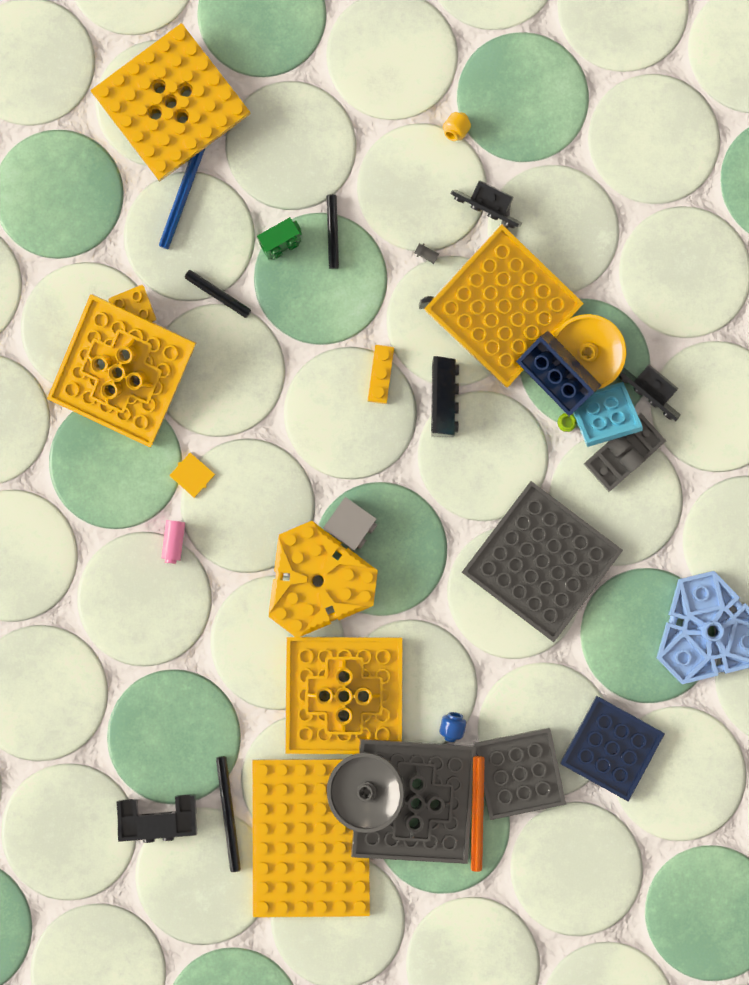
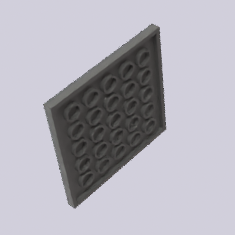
M530 481L461 573L549 640L555 642L623 550L534 482Z

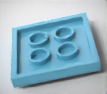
M624 382L598 389L573 413L587 447L643 431V426Z

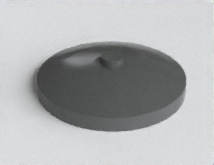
M362 752L343 759L334 768L327 784V799L332 813L341 824L353 831L371 833L389 826L399 816L405 801V785L400 772L391 761L375 753Z

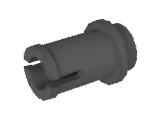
M419 243L414 252L417 254L416 257L420 256L434 264L439 253L424 246V243L423 245Z

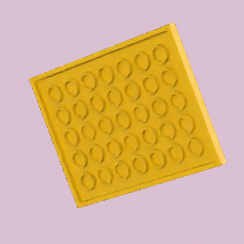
M343 759L252 760L253 917L370 916L369 858L351 857L353 830L345 827L336 819L327 799L329 777L334 768Z

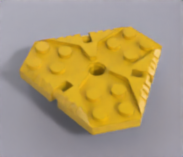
M313 521L283 532L278 537L274 569L276 577L273 579L268 617L296 638L330 625L336 619H344L374 605L378 570L349 548H344L340 541ZM336 551L342 555L339 560L332 557ZM284 573L290 574L289 581H283ZM317 575L322 576L324 579V583L320 587H316L313 584V578ZM333 606L335 612L328 614L325 608Z

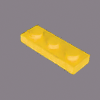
M375 345L368 402L387 404L394 347Z

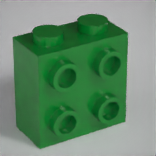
M291 217L257 235V239L268 260L271 258L275 260L283 255L282 252L285 250H293L299 246L302 232L296 220L293 222Z

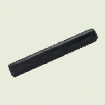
M330 194L327 195L329 269H338L337 196Z
M188 270L185 274L186 280L244 318L250 315V308L192 270Z

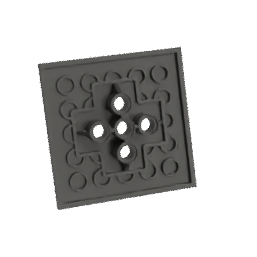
M360 739L359 753L369 752L381 755L396 766L404 781L405 801L399 816L384 829L371 833L353 831L351 857L468 864L472 811L473 757L476 756V747ZM415 779H421V785L418 788L412 787V782ZM414 798L420 799L417 807H411V801ZM432 800H439L438 807L430 808ZM412 818H418V824L415 827L409 826Z

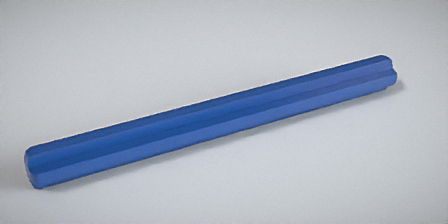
M205 148L189 160L159 242V246L163 249H169Z

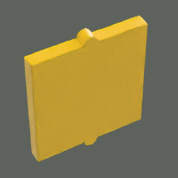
M190 452L182 462H178V466L169 476L195 498L203 488L207 487V483L215 474Z

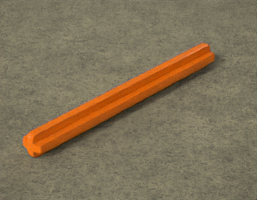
M483 756L473 757L471 870L474 872L482 871L485 761Z

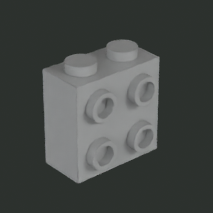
M345 497L323 529L355 551L357 548L360 550L367 541L364 539L368 532L372 534L377 527L375 523L377 519Z

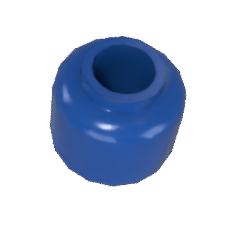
M449 712L442 717L439 732L445 737L446 741L456 742V740L463 738L467 722L462 714Z

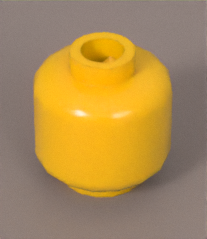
M462 112L452 113L443 125L445 136L452 141L462 140L471 128L468 116Z

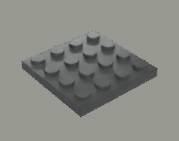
M550 728L474 743L476 756H483L485 758L484 795L490 820L566 805Z

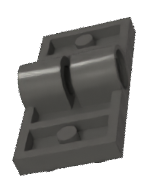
M642 413L638 417L643 426V431L608 441L584 463L586 468L608 492L614 489L666 442Z

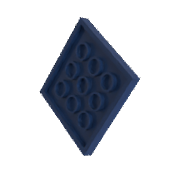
M596 696L560 764L629 802L665 733Z

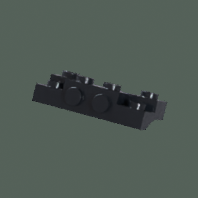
M195 794L176 795V811L139 814L138 799L118 800L116 802L118 842L143 840V843H151L159 838H162L163 841H173L174 837L197 835Z

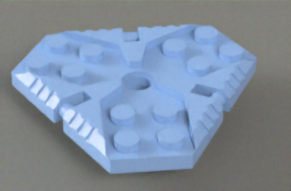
M715 571L678 579L668 614L670 615L669 623L666 622L656 659L681 684L718 676L720 672L727 674L749 668V606L746 603L742 604L738 600L740 597ZM732 605L737 609L734 613L729 610ZM678 618L683 619L682 626L676 625ZM710 626L716 628V634L713 637L708 635V628ZM720 658L721 664L716 665L715 659Z

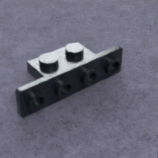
M481 180L478 181L472 197L458 190H452L450 193L455 196L454 200L463 204L467 202L471 204L472 209L479 212L483 210L488 213V217L494 220L499 218L505 221L504 224L514 229L522 225V222L506 215L514 197Z
M650 364L637 378L623 367L619 374V378L623 382L630 383L636 393L648 398V402L655 408L659 407L663 411L664 416L669 420L677 421L681 414L667 403L678 390V387Z

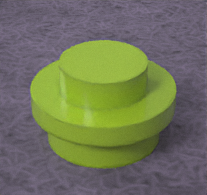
M563 413L559 416L557 424L560 430L570 432L576 427L577 421L573 414L568 416L566 413Z

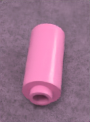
M166 520L161 557L165 559V563L176 564L177 560L181 561L185 522Z

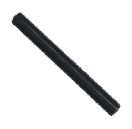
M219 756L216 758L229 866L231 872H239L241 866L227 757Z

